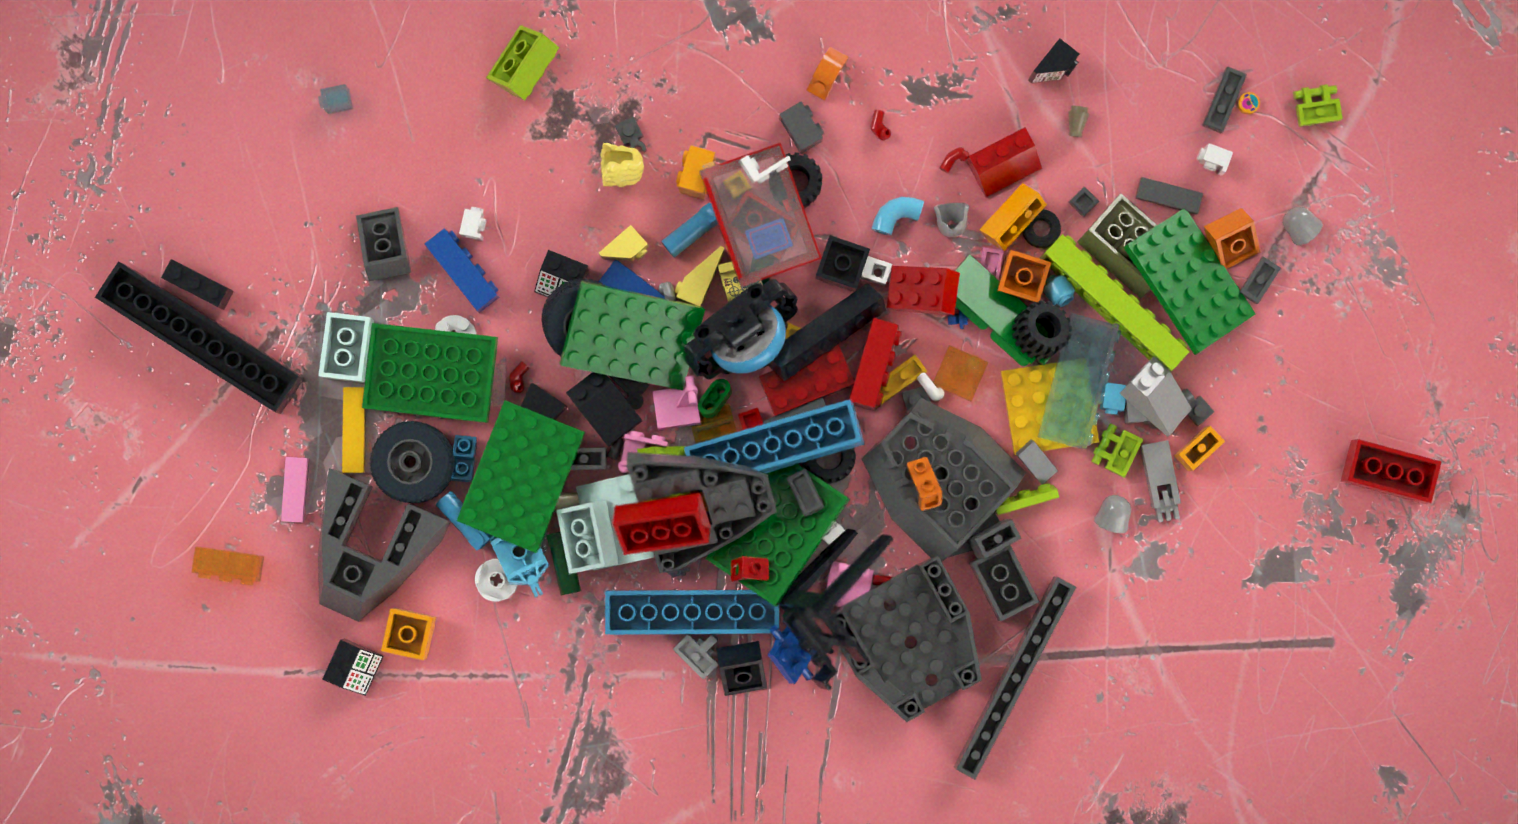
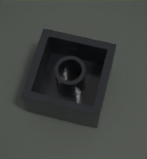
M829 235L815 279L855 292L870 249Z

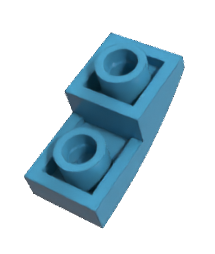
M455 435L453 446L455 467L451 481L472 483L477 437Z

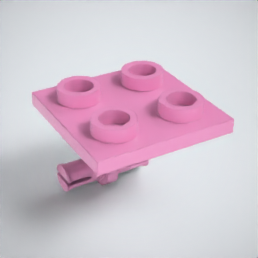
M694 376L685 377L686 386L683 390L671 388L653 391L658 430L701 424L696 396L698 388L695 386Z
M631 431L630 435L625 434L622 460L618 464L619 470L623 473L629 472L627 468V452L637 453V449L644 448L646 444L669 447V443L665 441L666 438L652 435L651 439L644 438L645 434Z
M835 561L831 564L826 588L849 564ZM868 569L835 606L841 607L870 591L874 570Z

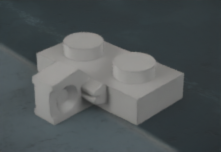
M687 634L673 648L703 680L719 664L711 656L714 652L711 647L718 641L713 634L705 641L701 638L696 641L690 634Z

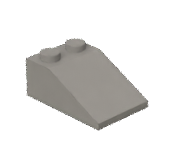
M1152 357L1120 392L1127 401L1167 437L1171 435L1192 409L1171 372L1155 357Z

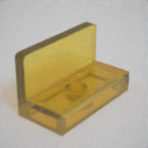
M729 403L725 404L720 412L712 418L703 417L699 411L701 424L691 426L696 444L737 432Z

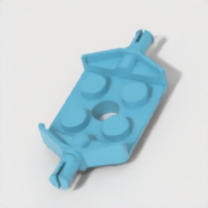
M492 536L490 544L503 568L509 585H528L535 598L538 597V593L539 596L543 595L538 580L547 570L549 564L541 547L538 553L525 549V554L522 557H516L513 554V550L518 547L517 545Z

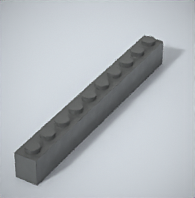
M1053 577L954 765L956 770L974 780L977 778L1069 603L1076 586L1059 577Z

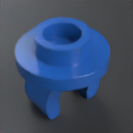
M960 310L959 314L948 316V325L960 324V329H964V326L968 325V318Z

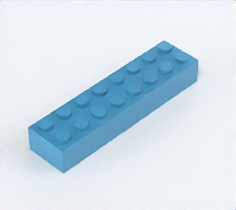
M846 400L684 447L686 456H697L744 465L761 473H768L862 446L865 443L854 403L851 400Z
M750 589L605 591V635L771 633L769 629L773 625H777L779 628V605L775 607Z

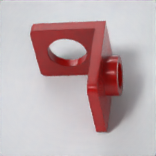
M745 556L731 560V582L742 579L768 580L769 560L767 558ZM737 564L739 565L738 575H736Z

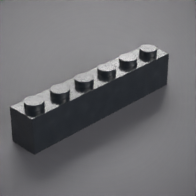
M868 283L785 339L782 349L769 363V367L783 381L796 375L801 369L813 363L824 353L829 352L833 347L846 340L859 329H862L873 318L879 317L885 312L883 296Z

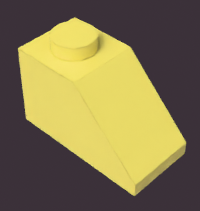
M630 225L602 249L599 255L602 259L633 261L637 258L639 260L648 252L646 249L649 246Z

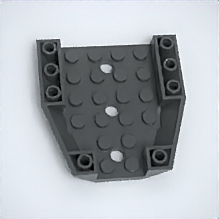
M919 398L906 412L907 415L880 443H876L861 459L891 519L930 558L939 556L942 562L957 551L1018 487L1026 472L981 427L923 398ZM907 437L915 439L916 444L913 449L905 447L904 442ZM927 457L934 474L937 468L942 467L946 471V476L942 480L937 479L942 490V505L921 511L918 505V491L907 468V463ZM970 497L976 500V507L973 510H969L966 507V500Z
M939 556L912 566L833 612V615L869 658L868 663L856 661L845 647L839 646L855 676L906 722L923 714L925 708L959 689L964 691L982 680L970 612ZM889 598L894 599L896 603L895 608L890 611L884 608V602ZM909 636L916 638V645L912 648H907L904 643L905 639ZM935 674L937 682L934 685H927L925 682L927 675Z

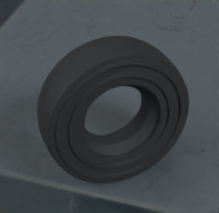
M1043 209L1022 233L1030 245L1037 248H1045L1051 246L1059 238L1061 224L1053 212ZM1037 221L1047 222L1050 227L1048 235L1044 237L1036 235L1033 230L1034 224Z

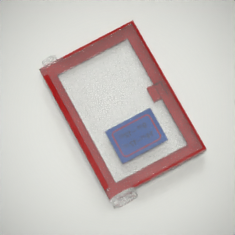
M781 142L715 165L714 161L702 165L703 170L699 171L742 292L753 284H761L763 286L761 281L763 279L822 259L789 165L778 173L776 170L770 172V178L761 184L758 181L752 184L739 163L747 155L750 159L754 158L760 167L758 169L760 174L786 158Z

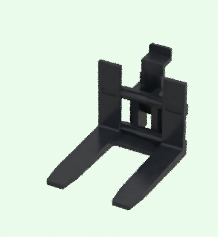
M846 529L798 575L778 604L783 611H786L782 615V621L798 639L799 646L811 655V661L821 668L812 678L819 688L831 690L832 687L828 682L838 672L827 653L832 654L834 652L832 649L834 645L845 647L856 661L864 663L869 661V658L833 615L831 610L881 556L893 541L891 535L882 534L821 594L808 592L807 590L858 534L856 530ZM812 618L822 619L834 635L824 633Z

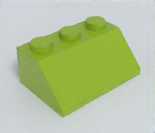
M520 25L486 78L513 96L526 100L532 93L537 81L543 76L550 61L554 59L559 47L544 34Z

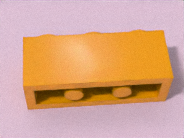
M1022 183L979 230L988 242L1005 251L1047 204L1037 191Z

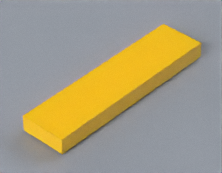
M343 387L342 473H365L366 409L362 408L364 387Z

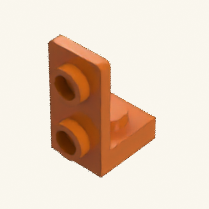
M924 457L908 462L907 468L918 491L920 510L925 511L941 506L942 490L928 458Z

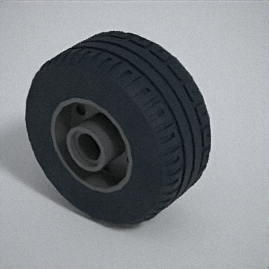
M587 278L569 280V282H564L563 285L561 284L551 292L552 294L548 296V299H546L541 315L542 327L549 345L560 357L563 352L581 281L603 285V283Z
M418 421L397 423L383 431V434H380L379 438L376 439L377 441L374 443L370 454V471H372L371 474L376 485L388 497L404 503H423L437 497L449 485L448 483L451 482L455 467L453 449L446 436L435 427ZM415 457L416 464L411 468L409 461Z

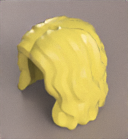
M603 143L600 154L602 158L601 173L603 186L612 187L617 185L618 187H624L626 185H634L640 181L644 169L641 153L635 148Z

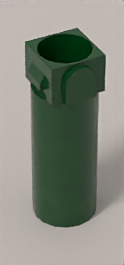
M561 531L548 534L547 540L560 595L581 591L578 573L569 574Z

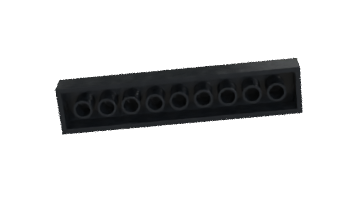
M119 261L95 296L96 299L275 413L281 414L304 379Z

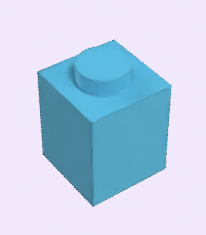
M1108 382L1103 384L1100 409L1105 410V414L1118 415V412L1124 411L1126 399L1120 392L1126 385Z

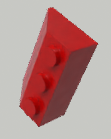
M1026 127L971 154L966 160L985 198L1042 169L1036 146Z

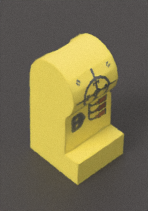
M732 262L718 265L728 303L743 292V287L740 288Z

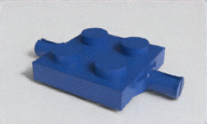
M773 625L769 629L775 637L773 648L768 654L770 659L790 684H796L801 674L805 680L812 679L813 674L808 669V664L812 658L811 655L799 646L798 639L788 627L781 632L777 625Z

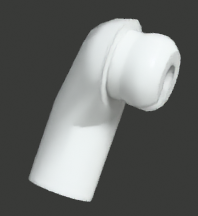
M922 373L917 377V380L931 400L939 401L944 397V390L940 387L937 388L926 373Z

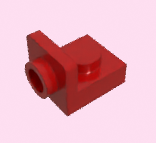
M758 407L738 414L743 430L763 425Z

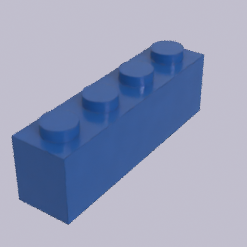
M444 228L424 244L473 307L480 313L499 298L496 293L499 289L492 280L486 281L483 277L486 273L479 264L474 265L470 259L473 256L466 247L460 248L457 244L460 240L452 230L448 232Z

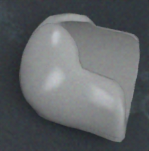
M947 203L934 207L938 229L942 235L957 237L966 230L969 205L966 203ZM952 220L956 224L947 225L946 223Z
M1305 207L1290 209L1282 221L1293 243L1300 246L1313 240L1323 227L1322 221Z
M1118 495L1108 496L1103 501L1094 521L1100 528L1110 532L1126 533L1131 515V506L1124 497Z

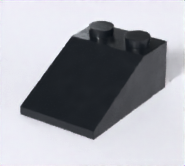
M592 372L566 392L608 447L642 422V419L607 375Z

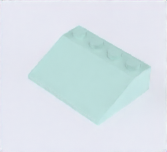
M629 474L576 487L579 505L606 500L619 564L593 569L594 571L655 557L653 551L624 555L612 524L615 505L638 502Z

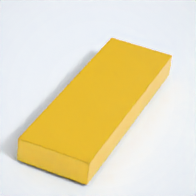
M916 354L889 372L890 377L887 387L882 386L881 393L884 395L882 404L917 380L920 374L928 372Z

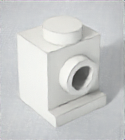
M1209 143L1205 148L1200 149L1197 160L1204 165V168L1211 171H1216L1217 169L1219 170L1218 175H1223L1227 171L1233 152Z
M471 207V210H464L459 232L462 237L483 241V236L480 234V231H484L486 226L483 209Z
M868 256L860 279L885 286L886 282L890 283L892 264ZM879 269L882 275L877 277L874 275V271Z

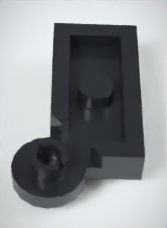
M609 376L629 395L627 401L634 410L642 407L644 400L641 395L650 386L648 383Z

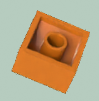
M1242 208L1204 226L1207 241L1213 248L1221 265H1224L1226 269L1260 253L1254 221Z
M1010 249L1006 255L997 291L1037 303L1040 301L1051 262Z

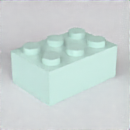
M327 312L319 377L365 383L371 325L374 323V319Z
M606 500L556 510L569 574L619 564Z

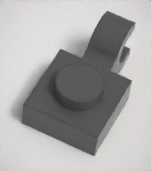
M1188 389L1182 390L1192 408L1187 416L1196 426H1199L1214 413V410L1201 396L1195 399Z

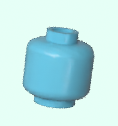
M1054 274L1046 279L1043 293L1052 302V305L1057 304L1063 307L1074 299L1075 288L1065 275L1056 276Z

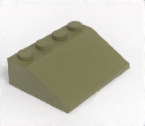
M1120 193L1077 243L1140 299L1151 290L1123 247L1157 225Z

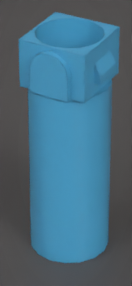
M710 202L661 241L674 258L706 232L718 225Z
M450 491L436 503V506L463 534L476 551L482 549L490 541L492 535L456 521L463 503Z

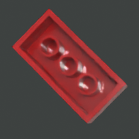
M873 318L849 399L854 403V406L875 411L876 407H881L884 397L883 393H881L882 386L887 387L890 377L887 369L888 366H893L896 356L893 351L894 345L899 346L902 331H899L898 324Z
M839 344L786 381H783L774 371L759 376L774 417L854 385V380Z
M1360 439L1351 440L1341 482L1428 504L1432 503L1442 461Z
M700 493L615 505L612 524L624 555L709 543L711 524Z

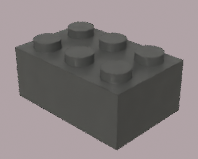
M1011 545L985 559L977 558L969 563L998 621H1003L1039 602Z

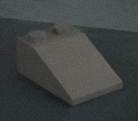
M398 207L356 215L363 263L369 281L411 273L409 255Z

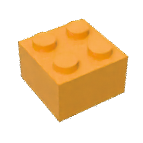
M690 145L689 151H684L682 158L684 169L683 171L679 170L676 179L677 187H679L681 194L702 200L705 199L706 190L699 171L714 166L716 161L715 152Z
M390 608L381 651L426 660L436 617L399 608Z

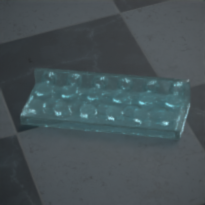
M1071 313L1069 317L1071 322L1068 323L1072 326V331L1069 332L1071 338L1068 340V344L1060 351L1038 438L1084 450L1087 446H1091L1093 440L1092 426L1097 424L1099 413L1096 411L1098 404L1101 405L1105 393L1102 392L1103 384H1107L1110 372L1107 369L1109 363H1113L1116 351H1113L1114 343L1119 341L1121 330H1118L1119 324H1110Z

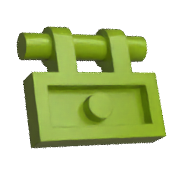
M1326 84L1320 85L1319 88L1309 89V87H1305L1299 91H1293L1294 100H1303V104L1295 106L1299 127L1336 122L1343 119L1340 99L1331 100L1330 94L1337 93L1336 85L1328 86ZM1321 96L1322 101L1312 102L1311 97Z
M1110 423L1107 430H1104L1101 435L1103 438L1098 448H1095L1093 452L1095 455L1091 462L1099 465L1102 458L1106 459L1108 462L1105 469L1125 478L1143 439L1126 430H1123L1119 437L1114 434L1117 426ZM1110 441L1116 443L1111 454L1106 452Z

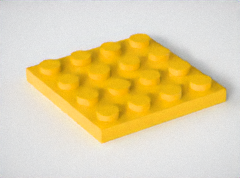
M1086 358L1001 371L1014 456L1031 439L1042 451L1099 443Z

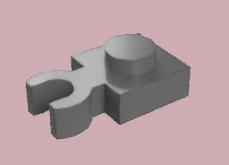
M634 116L615 125L624 146L630 144V148L641 147L643 152H646L645 144L638 140L643 137V134Z

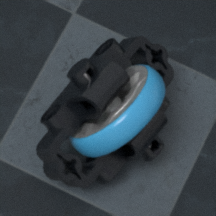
M776 279L769 280L763 286L761 284L749 286L695 329V338L684 348L686 363L697 376H704L708 380L714 378L719 373H750L769 366V363L779 354L783 347L788 327L787 321L798 311L796 306L797 296L785 283H779ZM774 300L778 304L776 307L770 305ZM710 350L712 356L707 358L705 353Z

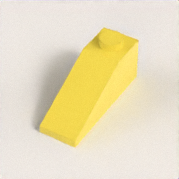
M720 246L686 275L683 282H678L674 292L677 294V300L702 307L724 254V247Z

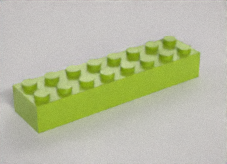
M1062 234L1040 259L1051 262L1050 269L1057 276L1065 275L1075 288V292L1148 360L1155 357L1169 371H1172L1190 352L1186 349L1187 344L1180 338L1175 339L1170 334L1172 331L1168 326L1163 323L1160 325L1154 319L1156 316L1149 309L1146 308L1144 310L1139 305L1140 301L1134 295H1128L1122 290L1124 286L1116 279L1112 280L1107 276L1108 272L1101 265L1097 266L1091 261L1092 257L1085 250L1080 251L1075 246L1076 242L1067 235L1065 237Z

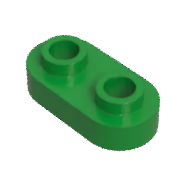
M726 379L713 381L699 400L698 409L703 417H715L730 398L732 388Z

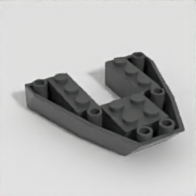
M627 452V468L638 502L703 489L709 510L707 512L711 524L709 543L653 551L660 573L681 569L740 538L777 511L767 475L747 466L697 456Z
M329 468L324 493L318 549L319 604L359 622L392 595L441 543L451 521L408 503L382 561L346 545L373 486Z

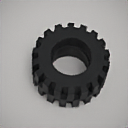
M797 152L794 155L788 153L786 157L789 156L791 159L788 161L790 170H799L808 178L806 189L798 192L803 206L807 207L816 200L821 191L823 177L820 167L816 165V161L813 158L809 159L806 154L802 156ZM773 170L769 174V189L775 201H779V204L783 206L782 201L788 199L779 172L777 173L776 170Z
M1044 300L1037 303L1034 302L1015 318V324L1012 325V330L1015 332L1012 336L1013 339L1017 340L1015 342L1016 346L1022 348L1020 351L1023 354L1027 352L1028 357L1032 358L1035 356L1037 360L1047 359L1068 344V340L1071 338L1069 332L1072 331V326L1068 323L1071 321L1069 317L1066 318V312L1059 309V305L1055 304L1053 306L1051 301L1045 303ZM1036 322L1046 329L1048 338L1038 332Z
M855 448L841 451V462L834 469L822 468L816 459L803 462L802 464L804 469L806 468L807 471L825 483H837L851 473L856 459Z

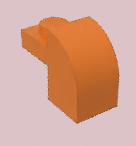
M830 47L817 66L806 91L825 101L849 57Z

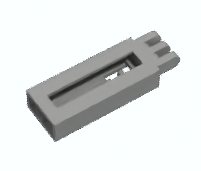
M1169 441L1140 445L1152 509L1155 508L1158 523L1163 522L1162 513L1165 514L1166 521H1170V512L1172 511L1174 519H1180L1177 504H1180L1181 501ZM1166 484L1167 490L1161 491L1163 500H1159L1157 486Z

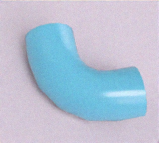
M898 197L889 200L879 209L871 230L891 236L894 225L899 219L919 220L924 201L911 197Z

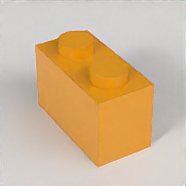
M1207 426L1174 456L1187 471H1193L1225 441L1211 426Z

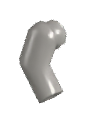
M670 282L661 283L659 285V292L664 294L665 299L677 301L673 284Z

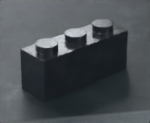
M172 259L161 276L162 279L223 310L234 292Z

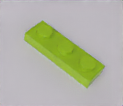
M1043 484L1033 491H1019L1017 495L1008 497L995 510V513L1000 515L1059 498L1058 489L1054 485Z

